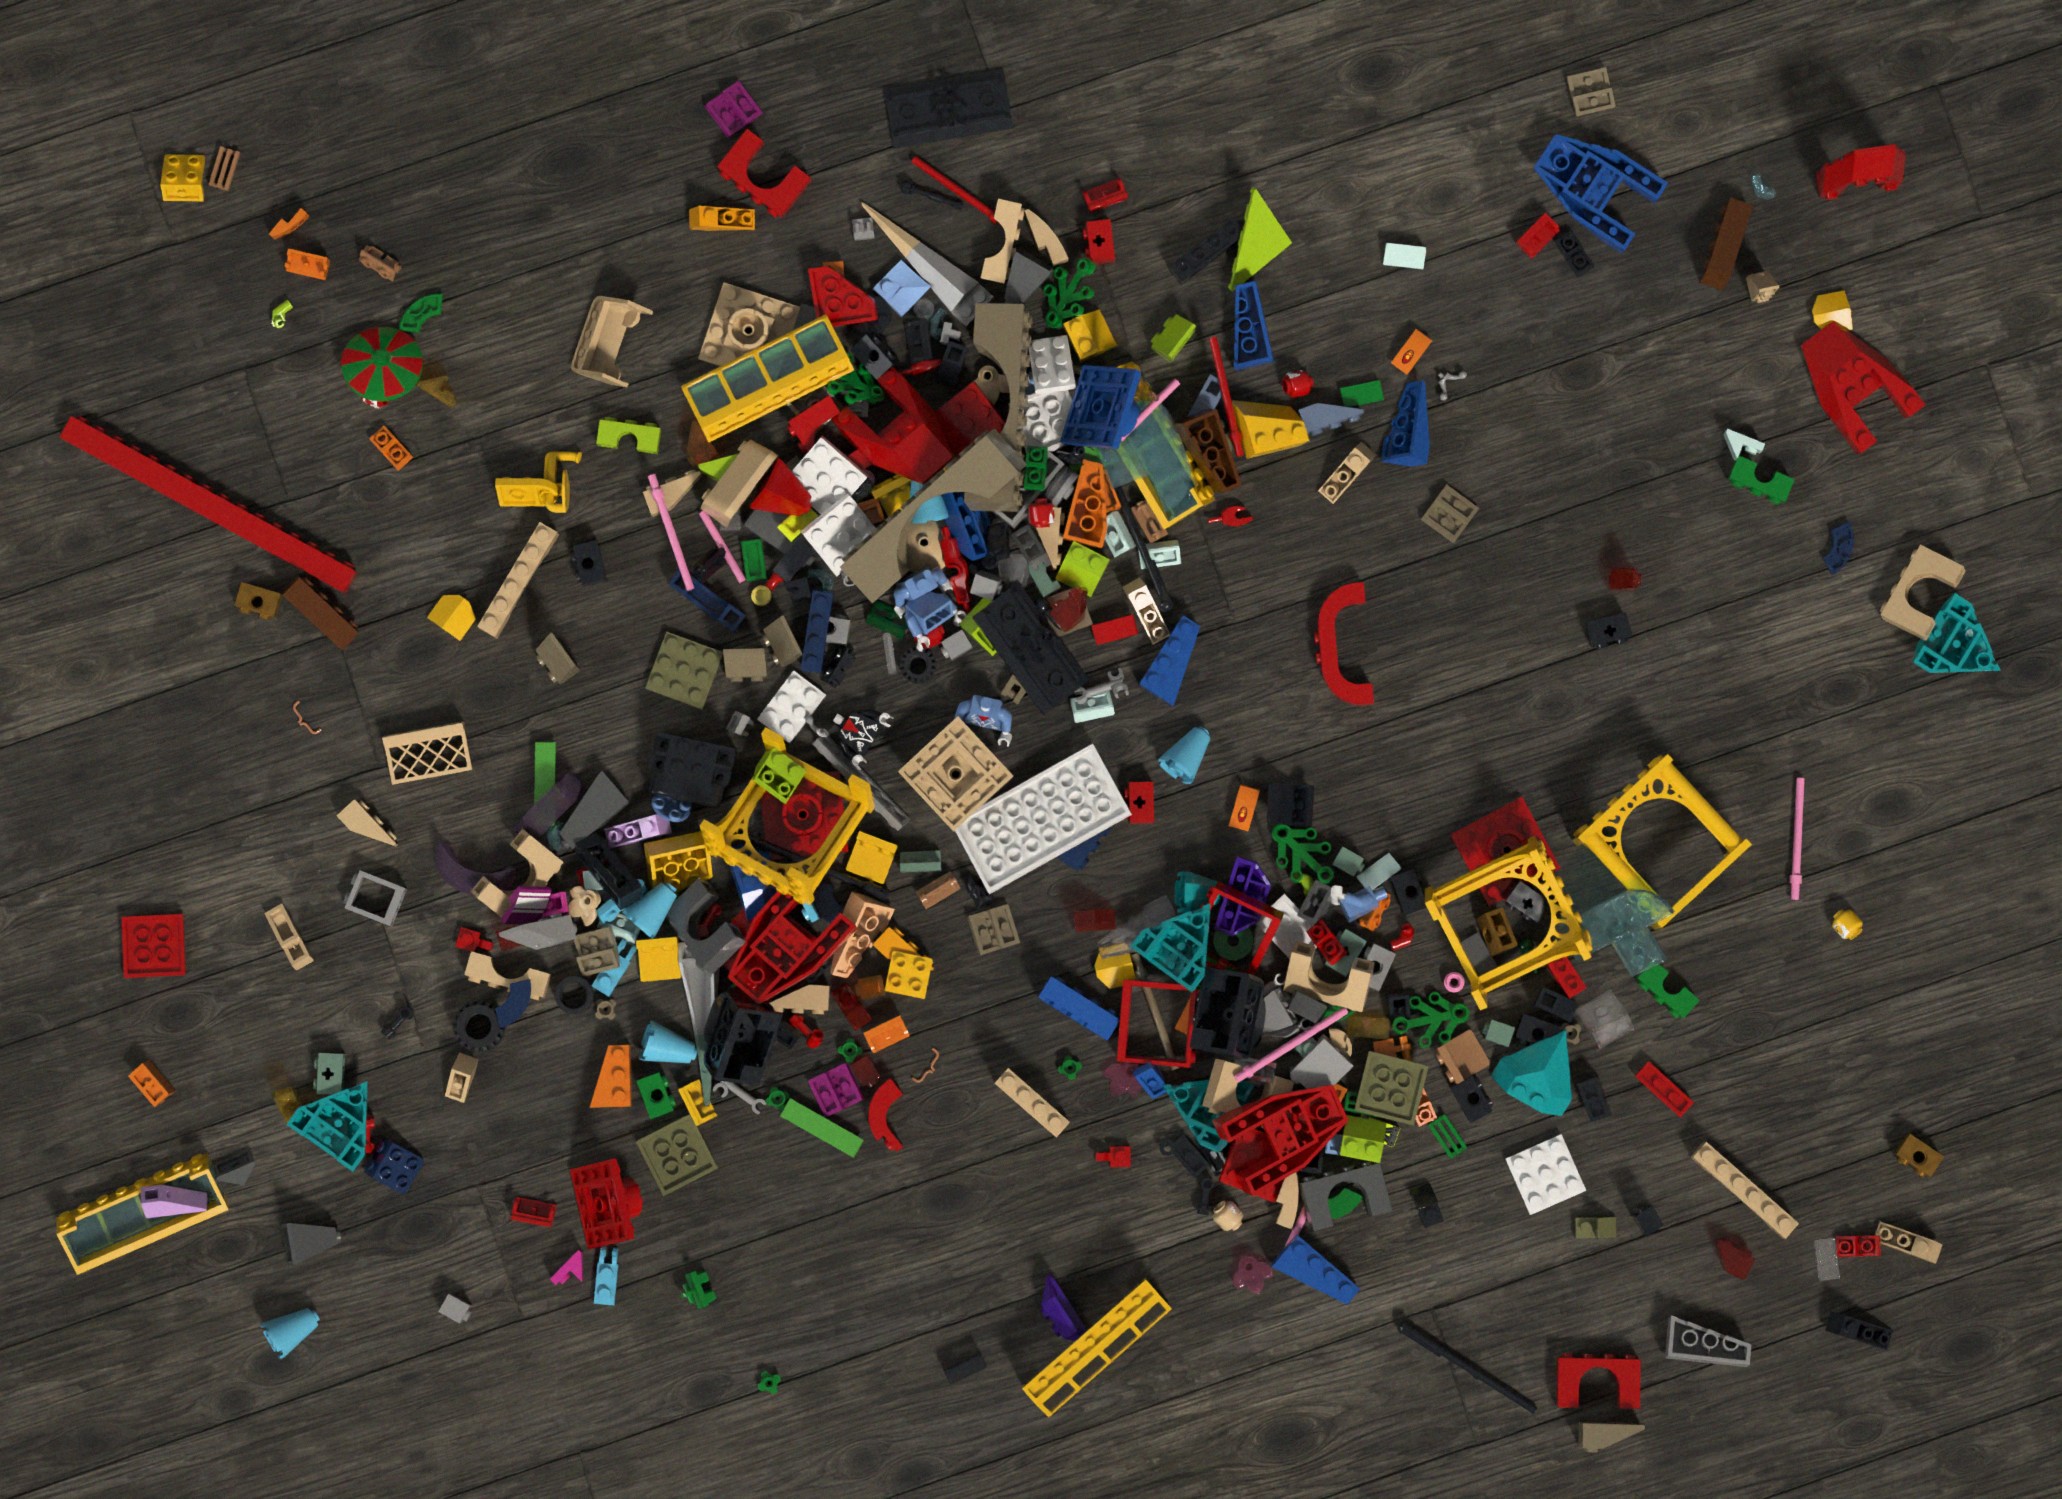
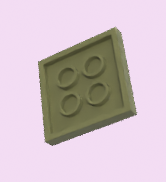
M666 631L645 689L703 710L722 660L723 652Z
M1369 1051L1354 1111L1414 1126L1429 1066Z
M690 1114L636 1141L663 1196L718 1169L707 1144Z

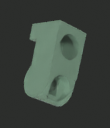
M1043 562L1037 565L1038 571H1035L1029 565V574L1042 598H1047L1061 590L1057 580L1053 583L1050 580Z

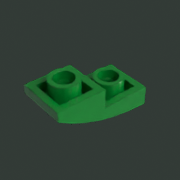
M1027 446L1024 489L1045 490L1048 447Z

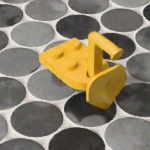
M547 453L545 456L544 479L530 477L496 478L495 487L499 505L546 506L551 512L566 513L569 508L570 483L567 470H563L562 483H556L557 461H575L579 463L582 453ZM558 496H562V504H554L558 500Z

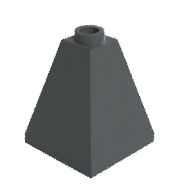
M1023 249L1016 251L1004 298L1006 300L1005 303L1023 304L1054 273L1055 268Z
M296 1223L281 1225L288 1265L298 1264L337 1245L341 1241L340 1231L334 1227Z

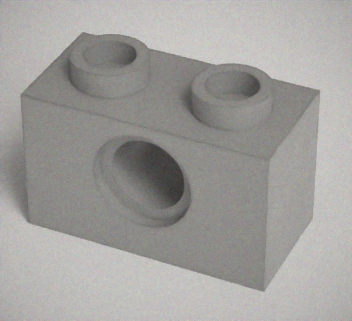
M835 614V618L830 617L829 620L830 623L834 624L835 628L833 632L827 633L826 643L847 646L851 621L847 620V616Z
M1372 944V947L1367 946L1363 957L1368 961L1378 962L1380 966L1378 972L1372 973L1369 988L1379 991L1396 954L1376 944Z

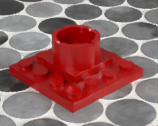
M839 771L824 772L841 782ZM802 777L786 804L768 791L761 798L765 841L804 857L814 855L821 848L844 813L843 798ZM802 811L807 813L804 819L799 817ZM848 841L840 853L849 852ZM766 850L767 852H769L771 861L787 859L785 857H782L780 855H777L773 852Z
M1523 797L1450 835L1469 872L1505 855L1503 852L1505 847L1509 848L1511 852L1528 844V839L1536 836L1538 841L1542 840L1546 848L1547 859L1551 858L1555 865L1553 871L1555 872L1560 869ZM1532 863L1527 867L1526 872L1528 876L1532 877L1536 875L1538 870L1535 864ZM1523 864L1519 866L1520 869H1515L1517 873L1522 872ZM1542 872L1541 876L1538 878V880L1542 879V877H1543V872ZM1513 877L1497 879L1479 888L1488 907L1504 899L1501 895L1514 879ZM1521 879L1523 882H1525V883L1528 884V885L1532 884V883H1530L1529 881H1526V880H1524V879Z
M614 1158L570 1169L587 1248L592 1249L635 1239L634 1227L631 1224L630 1218L637 1217L642 1211L641 1191L633 1178H621L617 1159Z

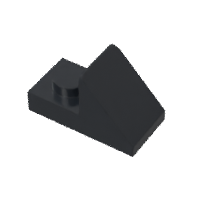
M1427 1183L1411 1189L1424 1228L1444 1222L1431 1184Z

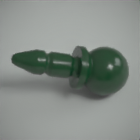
M1525 937L1518 942V949L1522 955L1534 948V943L1530 938ZM1538 968L1533 970L1532 972L1534 974H1537Z

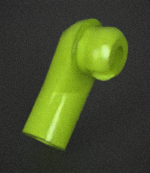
M288 299L272 311V324L276 328H282L285 325V313L293 308Z
M1294 873L1293 878L1299 879L1300 875ZM1302 873L1303 877L1299 883H1302L1303 893L1307 896L1314 881L1310 875Z

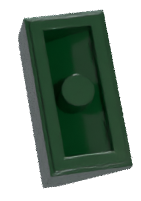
M877 600L874 602L866 619L867 624L899 639L903 638L908 628L905 613L900 618L894 608Z

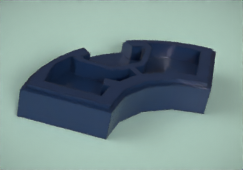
M1849 521L1830 530L1832 546L1822 559L1831 576L1845 566L1852 552L1854 535Z
M820 882L813 893L814 904L824 920L831 924L840 912L843 914L844 908L835 901L833 885Z
M530 979L510 984V993L507 1000L501 1006L495 1008L499 1028L510 1025L525 1011L531 996Z

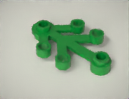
M1083 258L1078 261V271L1068 288L1067 270L1062 267H1057L1054 270V277L1058 279L1060 301L1057 305L1056 286L1047 284L1043 289V293L1048 296L1049 311L1045 317L1047 326L1058 328L1063 325L1065 319L1073 316L1079 317L1083 314L1084 307L1077 303H1074L1068 310L1064 311L1067 304L1085 298L1091 299L1094 296L1093 288L1084 286L1081 291L1074 293L1084 275H1091L1095 271L1096 265L1093 260Z
M846 352L852 364L853 356L850 353ZM862 363L857 370L863 376L865 383L860 381L854 369V371L838 378L844 381L843 383L830 381L827 386L828 393L832 395L849 390L845 395V401L849 404L862 400L877 404L885 398L884 390L880 386L875 385L869 371L863 369L865 366ZM852 389H859V390H861L862 392L857 393V392L853 391Z
M1277 824L1272 830V838L1278 843L1276 866L1280 869L1287 867L1288 858L1285 856L1287 844L1292 849V872L1290 874L1292 882L1298 883L1302 880V859L1317 873L1319 882L1323 884L1330 883L1334 877L1333 870L1327 866L1322 867L1308 853L1320 852L1322 855H1328L1331 852L1330 843H1297L1293 838L1305 837L1308 841L1315 840L1317 831L1314 828H1307L1306 830L1291 829L1288 825ZM1284 831L1286 835L1280 837L1278 832ZM1312 831L1314 836L1308 837L1307 832ZM1326 845L1329 850L1323 851L1321 847ZM1284 859L1286 863L1284 865H1280L1278 863V860ZM1298 873L1300 878H1293V874ZM1326 873L1329 875V878L1323 879L1321 875Z
M1432 992L1428 996V1002L1431 1005L1438 1004L1447 1010V1012L1440 1013L1422 1002L1418 996H1413L1410 998V1008L1419 1009L1428 1016L1411 1020L1398 1017L1394 1020L1392 1029L1397 1034H1404L1410 1028L1431 1024L1426 1033L1418 1040L1419 1046L1425 1049L1430 1046L1431 1039L1441 1022L1450 1020L1445 1031L1438 1035V1041L1441 1044H1447L1457 1024L1464 1023L1469 1018L1470 1012L1465 1004L1456 1003L1453 1005L1442 998L1438 992ZM1432 995L1437 996V997H1438V1001H1436V1002L1432 1001V1000H1431V996H1432ZM1414 999L1417 1000L1418 1005H1412L1411 1001ZM1456 1011H1461L1462 1017H1458ZM1397 1024H1403L1404 1029L1399 1030ZM1441 1035H1447L1448 1040H1442ZM1427 1039L1428 1044L1423 1045L1421 1040Z

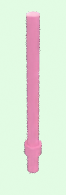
M656 474L648 476L652 488L653 500L657 502L686 590H692L694 585L664 501L665 494L659 486Z
M1796 778L1792 875H1790L1789 882L1791 883V900H1799L1800 884H1802L1800 866L1805 778Z

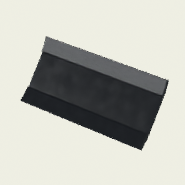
M1003 69L884 89L894 148L1013 129Z
M1016 582L972 617L1042 715L1047 714L1089 680L1019 582Z

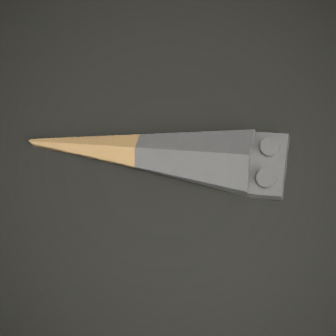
M862 203L863 208L924 281L931 286L930 288L946 308L965 327H968L975 320V303H991L994 300V296L982 287L979 282L867 204Z

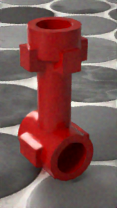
M713 903L707 909L709 912L702 924L698 925L700 939L708 937L710 934L708 928L716 915L720 916L723 907Z
M796 1013L789 1020V1023L793 1028H798L808 1037L806 1040L808 1047H818L823 1041V1032L819 1029L812 1031L803 1022L805 1019Z
M367 1115L365 1153H373L374 1144L370 1143V1128H374V1116Z

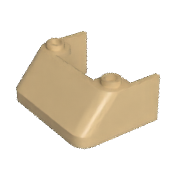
M597 296L592 302L571 363L572 371L610 385L628 387V383L619 380L621 376L620 368L614 363L626 328L634 327L638 324L641 313L652 315L653 311L629 300Z
M751 439L748 442L743 441L738 448V451H740L739 455L712 490L708 488L702 496L704 502L700 509L726 528L732 517L778 457L772 450Z

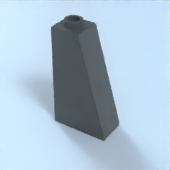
M755 509L744 524L745 528L784 555L799 538L815 551L802 533L791 542L777 528L788 517L787 514ZM813 554L802 568L810 567L815 561L816 556Z
M603 771L598 774L559 833L562 836L560 841L567 849L571 847L575 850L576 842L595 833L630 803Z

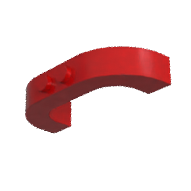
M1364 582L1347 584L1331 593L1320 609L1317 622L1318 631L1314 632L1315 644H1319V652H1316V662L1321 665L1322 677L1327 688L1343 702L1358 706L1374 704L1372 683L1353 684L1345 680L1338 668L1335 618L1337 613L1344 607L1365 604Z

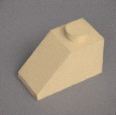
M459 1052L451 1069L445 1093L446 1097L465 1102L479 1059Z

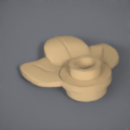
M984 366L979 370L978 378L974 381L993 405L996 404L1000 392L1010 393L1006 376L998 374L996 368ZM986 372L991 373V378L989 380L985 378Z
M576 886L570 890L573 900L568 905V913L572 917L581 916L584 925L589 926L597 917L596 908L601 902V897L597 891L592 889L586 890L582 886Z

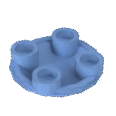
M659 795L652 798L654 811L667 821L680 822L687 819L690 814L692 803L675 801L673 798Z

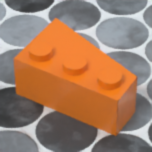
M631 1045L608 1046L590 1108L632 1106Z

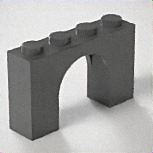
M698 878L673 902L667 915L671 925L677 929L678 937L687 945L686 950L695 958L696 966L701 971L714 973L747 940L738 926L725 922L709 938L705 940L700 939L698 934L699 920L719 896L711 883Z
M1368 1161L1361 1163V1168L1355 1169L1353 1165L1342 1168L1343 1172L1335 1174V1171L1322 1173V1178L1316 1179L1315 1175L1303 1178L1304 1182L1298 1183L1310 1231L1334 1226L1328 1206V1196L1331 1189L1342 1181L1352 1182L1360 1188L1369 1216L1392 1211L1380 1163L1374 1164V1162Z

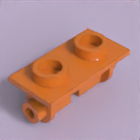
M1387 893L1388 897L1378 902L1379 907L1359 917L1358 925L1366 927L1373 932L1380 925L1381 915L1388 908L1391 895Z

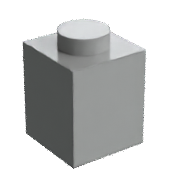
M980 570L975 574L970 593L993 601L1003 592V578Z
M963 630L942 641L943 647L940 648L946 659L950 657L951 661L973 649Z
M449 1293L438 1312L460 1324L463 1320L467 1322L472 1313V1310H470L472 1305Z

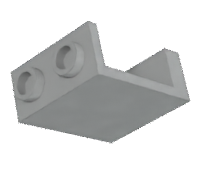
M1322 1034L1318 1038V1044L1295 1067L1293 1065L1289 1067L1290 1078L1296 1084L1301 1083L1305 1089L1330 1084L1334 1086L1353 1067V1061L1326 1035Z

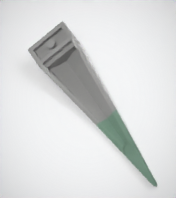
M685 942L678 943L679 967L698 1049L704 1104L709 1106L712 1076L705 1067L703 1060L707 1046L704 1039V1028L712 1004L718 996L720 967L714 973L701 971L695 964V958L686 950L687 945Z

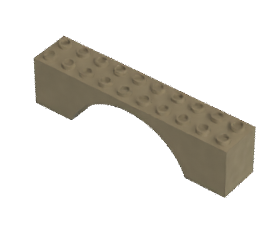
M975 303L973 343L979 353L993 360L1003 370L1009 385L1010 408L1007 421L1000 435L1025 462L1022 446L1026 445V435L1023 434V426L1027 425V415L1024 414V407L1028 406V395L1025 394V387H1029V375H1026L1027 367H1030V355H1027L1028 348L1031 347V335L1028 334L1029 328H1032V316H1030L1029 310L1026 309L1024 304ZM1020 471L990 499L975 493L965 492L964 502L970 511L1019 512V506H1022L1023 501L1020 486H1023L1024 475Z
M995 428L990 432L986 429L973 441L976 445L971 443L958 454L961 458L956 456L944 467L946 472L942 469L930 480L931 485L927 482L915 493L917 498L913 495L900 507L902 511L897 509L871 533L873 537L871 535L867 536L842 559L844 563L840 568L871 603L875 602L910 570L906 553L907 533L915 513L924 502L938 495L951 492L975 493L990 499L1027 465Z

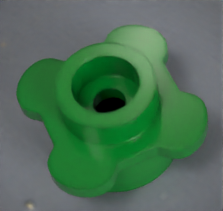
M849 1038L843 1046H839L838 1052L844 1055L847 1062L851 1063L857 1055L862 1054V1048L855 1044L854 1039Z
M1066 1056L1062 1066L1058 1067V1072L1067 1075L1068 1079L1074 1080L1078 1070L1082 1069V1064L1072 1060L1071 1056Z
M772 1087L770 1089L771 1094L766 1099V1104L769 1106L773 1105L778 1110H783L785 1108L784 1103L789 1098V1093L787 1091H780L778 1087Z
M764 1371L761 1374L762 1380L758 1384V1389L760 1391H769L771 1394L777 1393V1385L781 1381V1377L778 1374L772 1375Z

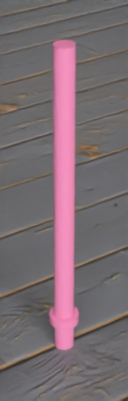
M1342 1007L1250 1066L1246 1065L1241 1072L1234 1075L1235 1080L1239 1083L1247 1077H1252L1253 1073L1347 1015V1009Z

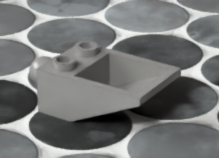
M562 913L551 915L550 918L538 919V922L520 925L499 932V936L538 950L576 939L577 925L572 922L571 915L562 916Z

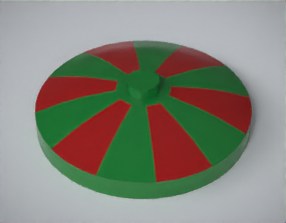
M375 327L359 333L350 340L342 354L341 368L346 384L354 393L372 401H390L404 396L416 386L423 371V359L418 344L410 335L396 328Z

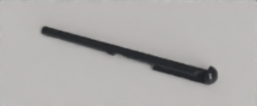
M1109 465L1105 468L1161 602L1158 608L1163 612H1168L1173 608V601L1170 599L1155 560H1152L1139 531V524L1133 516L1113 465Z
M1401 1320L1398 1323L1397 1329L1400 1334L1409 1337L1438 1357L1442 1355L1473 1375V1378L1481 1380L1532 1414L1537 1410L1535 1405L1409 1326V1320Z

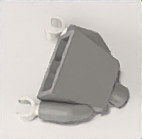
M1277 974L1273 982L1270 981L1264 985L1263 995L1265 996L1266 1013L1263 1034L1269 1033L1272 1037L1285 1038L1298 1033L1300 1029L1307 1030L1311 1026L1304 1028L1302 1022L1307 1019L1302 1018L1298 1020L1294 1012L1286 1009L1289 1003L1280 988L1285 984V981L1278 983L1277 978L1281 974Z

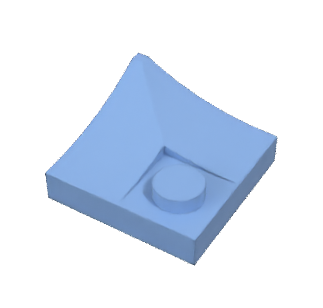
M900 260L873 290L902 317L931 286Z

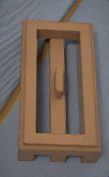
M220 146L208 185L229 191L241 153ZM226 153L218 182L215 183L223 155ZM231 155H234L231 168L226 180V184L224 186L222 185V182L227 170V166Z

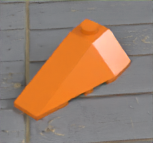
M1083 459L1084 465L1081 466L1063 540L1102 548L1107 532L1103 464Z

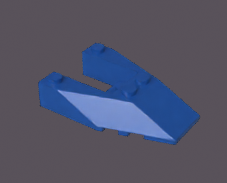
M1555 134L1533 168L1576 221L1621 254H1623L1636 233L1602 212L1619 184H1625L1654 204L1668 185V182L1618 150L1584 143L1580 140Z

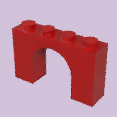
M746 129L717 166L720 171L719 175L726 181L731 179L735 182V187L743 194L745 192L749 193L752 196L750 199L757 205L763 204L768 208L766 211L774 218L779 216L782 219L811 183V177L794 166L778 186L771 189H762L755 186L749 180L747 170L751 160L764 143L763 140Z
M826 395L787 420L789 423L787 429L792 437L795 435L800 441L798 446L803 454L808 453L814 446V435L819 426L840 413L830 395ZM858 449L846 455L862 470L872 465Z
M1562 1353V1357H1557L1556 1407L1579 1408V1382L1581 1377L1591 1368L1604 1367L1610 1370L1617 1380V1408L1640 1409L1641 1359L1636 1358V1355L1623 1354V1358H1615V1354H1603V1358H1595V1354H1582V1357H1574V1353Z

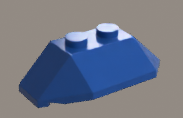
M965 492L942 494L948 511V518L944 520L946 526H949L951 538L955 537L957 540L959 551L972 561L989 555L987 526L992 524L987 511H970L964 502Z
M741 843L731 847L734 849H740L743 846H745V844ZM758 848L755 849L762 857L771 861L769 852ZM749 851L744 852L748 855V857L752 854ZM729 865L747 921H752L757 913L777 892L776 887L771 884H763L758 877L753 874L752 876L745 874L741 870L742 868L736 865L734 867Z

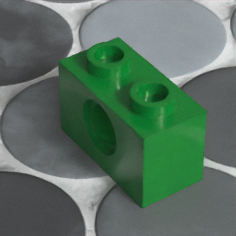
M661 1072L636 1081L650 1119L675 1111L674 1106H676L673 1094H668L666 1087H669L666 1075L662 1076ZM656 1089H660L663 1093L660 1101H655L652 1098V1092Z

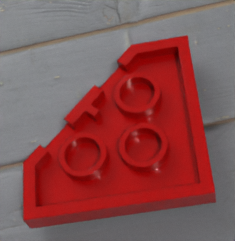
M830 265L808 269L816 318L826 314L833 327L878 320L875 299Z

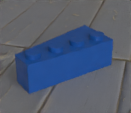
M1256 281L1236 285L1234 370L1239 371L1274 363V355L1258 284Z
M1184 615L1182 616L1139 684L1140 687L1172 707L1174 706L1200 629L1198 624Z
M1051 976L1038 998L1108 1041L1120 1021L1117 1018L1119 1014L1110 1008L1107 1011L1100 1007L1101 1003L1091 997L1088 1000L1083 997L1084 992L1078 988L1073 987L1071 989L1065 985L1067 983L1065 980L1058 976L1055 978Z
M1298 1235L1292 1238L1270 1264L1271 1267L1345 1304H1348L1360 1290L1358 1286Z

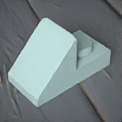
M1727 429L1723 434L1734 461L1738 458L1742 447L1745 448L1744 451L1756 455V452L1760 454L1763 451L1765 443Z

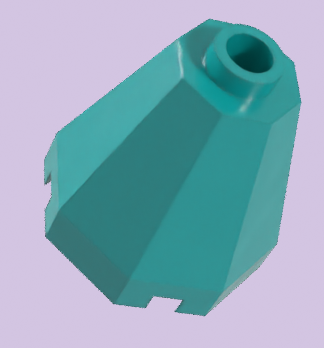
M1178 872L1177 877L1181 878L1180 881L1175 882V905L1180 906V909H1177V913L1195 911L1200 909L1202 903L1207 904L1209 898L1206 895L1211 886H1216L1217 881L1192 872ZM1218 894L1213 905L1220 904L1224 896Z

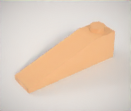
M851 892L843 910V915L857 927V930L834 953L830 970L832 975L848 978L862 960V954L867 947L871 948L873 946L874 938L880 931L883 933L887 928L895 910L893 907L869 896Z

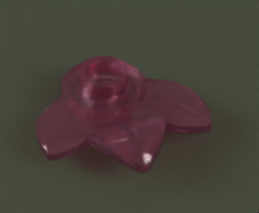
M1126 1062L1123 1065L1114 1063L1106 1068L1103 1076L1112 1080L1110 1086L1112 1096H1119L1127 1091L1132 1097H1136L1141 1090L1140 1083L1136 1080L1134 1074H1127L1129 1067L1134 1068V1070L1140 1068L1137 1063Z
M1248 1255L1239 1260L1238 1270L1233 1276V1283L1236 1289L1246 1286L1252 1293L1260 1294L1264 1286L1263 1279L1272 1278L1274 1274L1266 1262L1257 1261L1253 1256ZM1246 1264H1252L1250 1269H1245Z

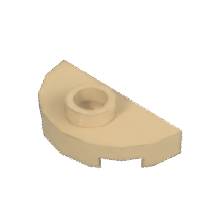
M1329 1028L1330 1040L1350 1057L1352 1054V1044L1349 1036L1338 1028Z

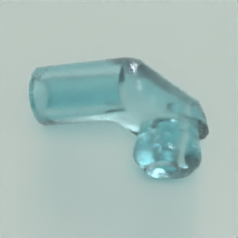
M1760 174L1751 176L1754 193L1765 200H1770L1776 196L1774 188L1763 185Z

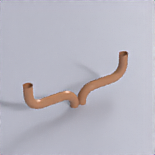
M298 700L293 705V710L299 717L297 722L300 726L305 725L312 734H318L322 731L320 728L317 731H313L306 722H302V716L296 709V706L300 703Z
M934 1047L932 1050L936 1053V1057L930 1065L932 1070H926L919 1080L913 1077V1081L917 1083L922 1082L928 1073L934 1072L935 1068L933 1065L939 1057V1052Z

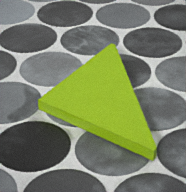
M1254 187L1250 190V202L1246 207L1243 231L1241 230L1239 249L1233 263L1231 283L1228 285L1229 290L1232 292L1236 290V285L1243 284L1292 244Z

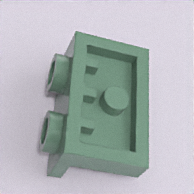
M940 851L900 853L901 873L941 871Z

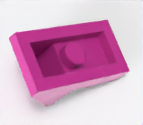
M566 892L550 895L548 904L540 919L558 913L568 915Z
M578 1250L552 1276L550 1280L555 1285L559 1282L564 1284L571 1276L568 1274L570 1271L581 1282L584 1281L583 1252L581 1250Z

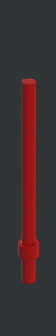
M915 156L911 162L983 212L989 217L990 221L1000 224L994 219L996 209L992 210L919 157Z
M1217 336L1209 338L1231 432L1229 434L1230 441H1233L1236 457L1244 456L1241 444L1242 435L1241 431H1238Z

